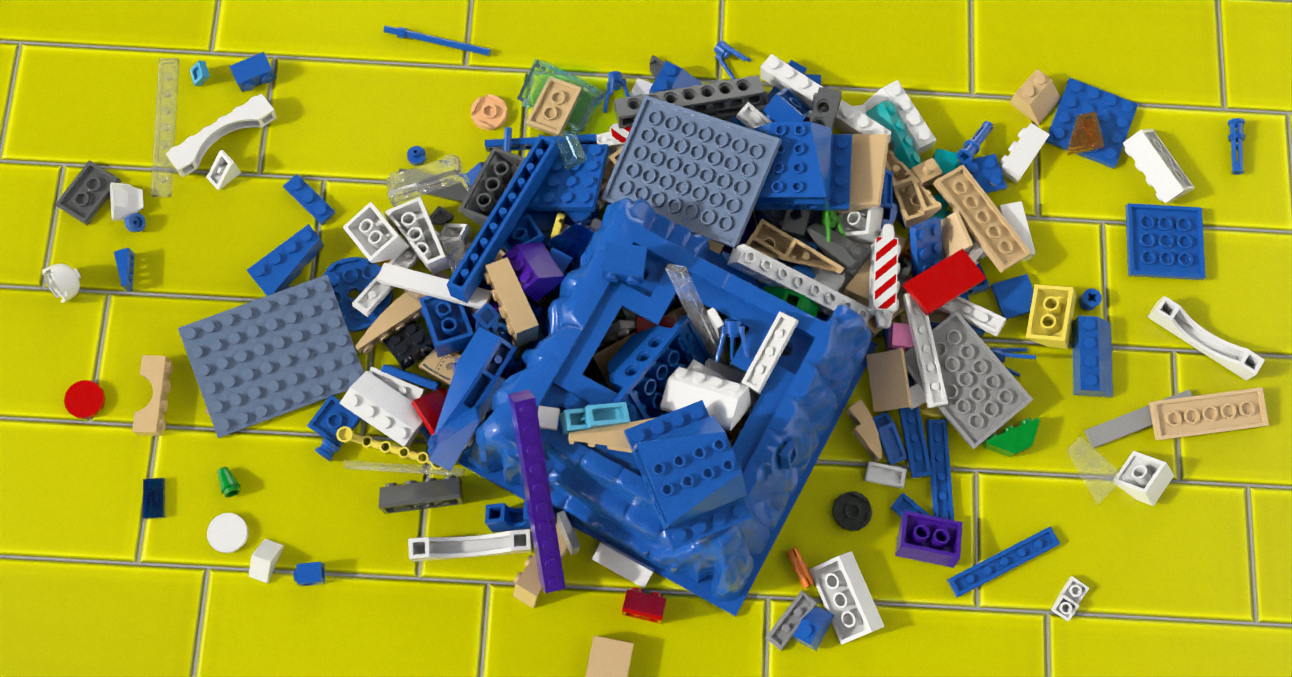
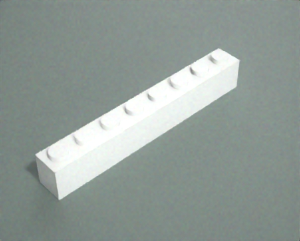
M771 54L760 67L761 78L779 90L787 87L813 110V95L818 93L819 87L822 86ZM841 99L835 122L836 128L845 134L889 135L890 143L891 131ZM821 107L819 109L820 112H827L829 110L828 107Z

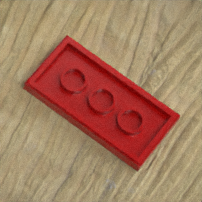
M962 248L905 282L903 286L927 316L977 286L986 277Z

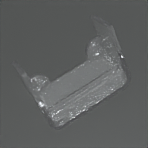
M453 154L445 156L444 159L403 172H393L387 178L388 197L394 207L401 205L402 201L459 183L463 184L467 193L471 187L462 161Z

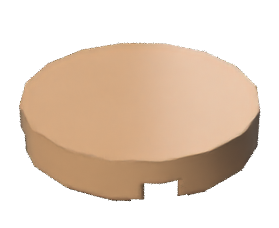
M491 94L484 97L481 96L477 98L471 108L472 120L480 129L487 131L496 130L502 127L507 120V106L498 96Z

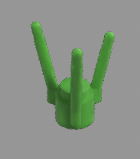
M823 210L821 212L822 219L820 224L826 227L827 242H831L830 228H834L836 224L840 234L846 238L841 218L837 216L836 210Z

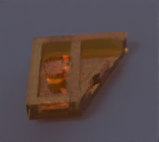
M1096 111L1077 115L1067 155L1104 148Z

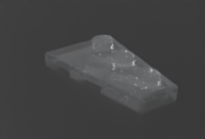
M1081 436L1067 449L1069 456L1097 505L1125 478L1120 471Z

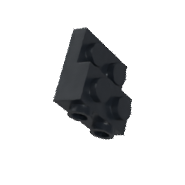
M416 320L383 341L403 370L413 366L417 361L429 355L434 349L432 341Z

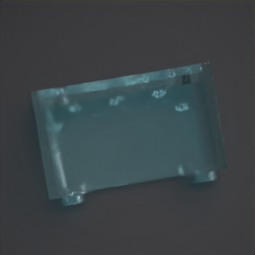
M535 59L517 97L518 100L522 101L521 105L528 109L534 107L549 76L582 87L583 92L567 125L570 126L569 130L574 133L584 132L607 92L545 60Z

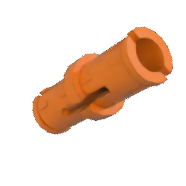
M798 547L787 551L786 554L794 567L792 570L797 574L803 589L815 584L807 569L808 565L804 563Z

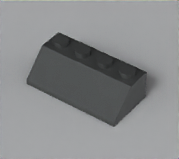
M493 147L462 202L459 211L480 226H483L525 158Z
M455 475L445 476L444 480L427 478L425 482L417 483L416 480L406 481L404 485L388 483L385 484V487H380L379 509L384 514L464 504L462 481L460 478H456Z

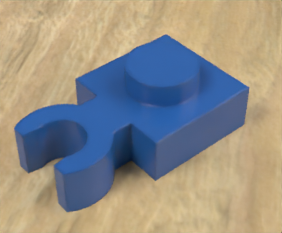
M488 302L472 315L485 330L491 327L492 333L499 337L500 335L497 333L498 327L507 330L505 324L497 321L501 316Z

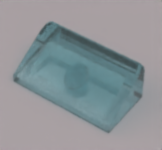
M566 130L557 140V145L564 166L569 170L585 162L587 158L577 135Z

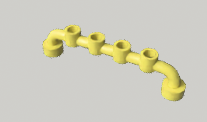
M346 426L339 428L337 431V438L343 443L356 442L368 449H380L385 454L393 453L403 459L417 460L423 465L431 464L436 470L445 469L430 462L429 454L425 452L418 453L411 451L408 447L394 446L388 441L380 442L370 436L356 435L351 428ZM367 439L371 441L369 445H366ZM386 444L389 445V449L387 451L384 450V446ZM404 450L408 451L406 456L402 455ZM426 455V460L422 462L421 457Z

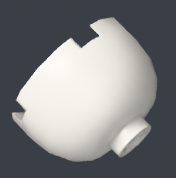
M54 264L43 269V275L47 273L48 276L45 279L47 285L56 298L62 297V303L77 295L80 289L79 279H81L77 269H72L66 264Z

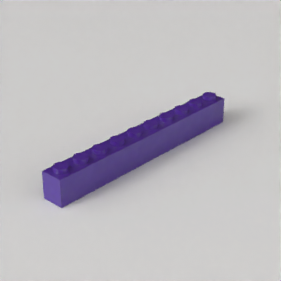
M528 389L508 394L539 580L547 594L565 589L566 586L536 400Z

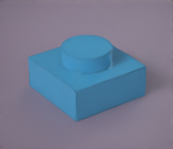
M199 60L190 69L194 86H201L209 78V71L205 61Z

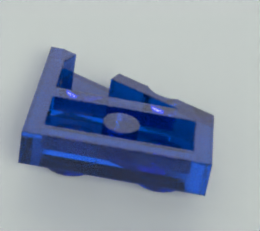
M577 221L549 239L546 246L563 252L578 263L596 230L581 221Z

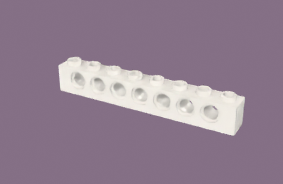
M745 244L738 245L736 249L733 248L727 265L771 287L787 288L805 295L819 306L818 311L828 316L832 314L838 305H847L862 316L867 326L871 314L868 311V307Z

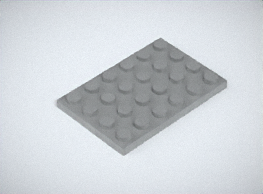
M956 310L932 330L948 400L947 405L938 406L937 408L969 446L975 449L1033 399ZM912 346L904 353L907 373L923 389L915 349Z

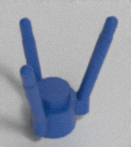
M724 40L718 42L714 48V52L717 54L715 58L721 63L731 79L736 78L723 58L728 59L731 54H734L743 61H751L750 58L732 48Z
M612 71L608 74L604 113L607 112L610 95H613L614 90H619L623 86L626 97H630L626 79H622V73L619 71Z
M725 319L715 359L716 362L720 360L726 333L727 337H731L730 359L732 360L735 356V337H739V334L745 357H749L745 326H741V319Z
M990 348L1001 363L1005 362V357L1036 359L1035 355L1006 353L1027 351V348ZM1007 368L1011 374L1020 376V373Z

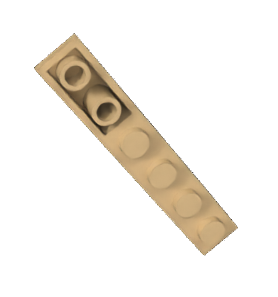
M444 270L433 275L448 280L450 279ZM407 290L380 314L355 346L360 355L373 350L376 344L379 342L383 343L391 334L400 331L412 320L420 319L422 317V307L419 298L428 295Z

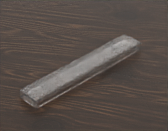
M344 460L343 465L345 469L465 476L464 468L455 467L449 471L447 469L436 470L432 466L346 460Z

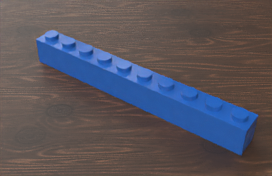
M539 135L446 284L451 297L466 303L469 302L482 281L483 274L486 273L485 265L493 263L559 155L556 140Z

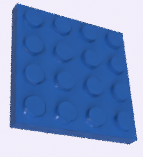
M1069 78L1049 128L1048 134L1050 135L1045 142L1114 169L1138 104Z
M608 144L558 145L559 155L525 211H595L610 151Z
M1128 203L1125 206L1128 276L1204 280L1206 278L1202 207Z

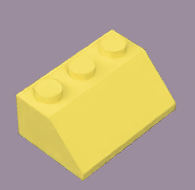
M1035 284L1026 339L1047 347L1068 349L1076 302L1074 287Z

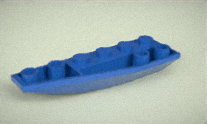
M478 327L458 359L434 435L438 429L473 406H481L517 349L515 346L501 337Z

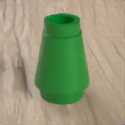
M228 467L220 468L217 473L221 493L226 498L236 496L240 493L241 485Z

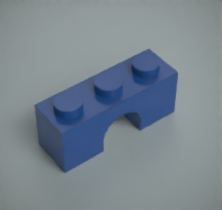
M524 501L523 508H511L505 503L486 505L485 524L493 533L531 529L526 501Z

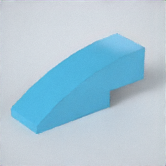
M626 402L587 405L581 409L564 410L559 415L563 435H569L570 432L630 423Z

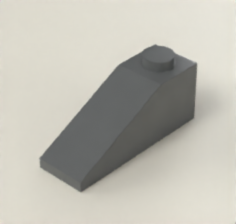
M818 222L806 229L826 257L844 267L841 274L865 257L853 241L831 229V242L828 243L826 227Z

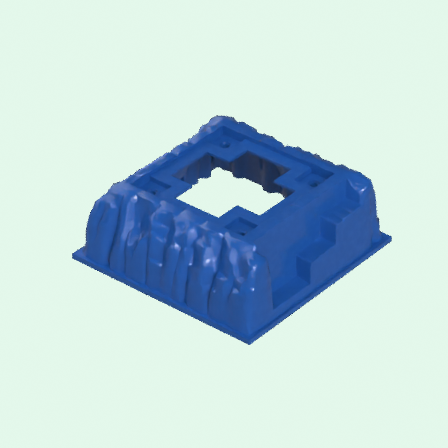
M626 197L606 207L598 231L593 233L587 249L580 255L572 271L561 282L559 293L550 304L546 315L539 325L538 339L528 343L518 360L520 367L516 368L512 376L507 378L502 383V387L495 392L492 398L491 411L486 414L485 422L476 428L474 442L470 447L467 446L458 464L526 501L508 394L529 389L535 397L537 413L539 406L569 410L585 408L587 405L613 403L612 400L616 397L617 393L585 377L583 373L622 306L658 325L678 291L709 308H715L718 313L728 318L741 319V325L749 328L745 336L749 357H745L741 343L730 364L745 372L748 371L779 311L797 319L799 322L785 346V349L789 351V355L784 356L781 354L766 382V386L732 447L745 483L747 495L744 499L752 516L749 520L672 551L633 453L609 450L606 445L595 444L594 447H588V443L585 442L570 444L568 441L569 435H563L560 418L557 431L540 428L555 518L557 513L561 511L566 512L573 528L599 542L604 541L654 569L653 572L736 617L867 366L866 355L873 354L878 344L871 341V331L866 326L862 316L847 305H838L829 318L817 313L816 317H813L758 288L757 286L761 285V283L757 279L727 265L728 260L723 255L709 250L708 238L692 234L690 229L683 225H676L665 216L656 214L652 206L642 197L636 201ZM605 241L647 247L645 268L647 278L644 279L643 283L631 285L622 280L610 282L606 278H602ZM792 440L796 443L798 456L791 469L788 470L782 468L780 453L787 441Z

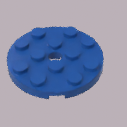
M361 257L341 259L330 265L322 275L329 276L349 332L367 330L380 314L392 304L393 299L392 289L368 317L352 306L355 299L349 297L350 292L357 290L360 295L382 269L377 264Z

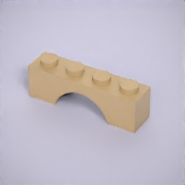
M142 355L140 375L151 382L153 396L145 408L134 413L132 432L138 436H162V432L166 428L164 416L168 410L167 393L171 389L169 376L173 372V363L166 356Z

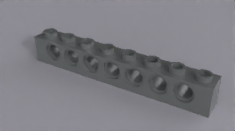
M759 75L615 99L614 112L620 129L632 127L645 95L707 114L742 108L748 102L753 106L763 104L765 91Z
M819 87L818 93L813 95L812 104H814L813 111H809L807 121L830 127L833 133L842 99L841 91ZM821 107L829 108L827 112L819 111ZM787 210L785 217H782L780 220L779 228H782L783 232L792 237L805 239L812 210ZM794 213L801 214V217L797 220L791 218Z

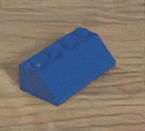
M1078 316L1072 321L1073 394L1112 398L1111 323L1100 317Z

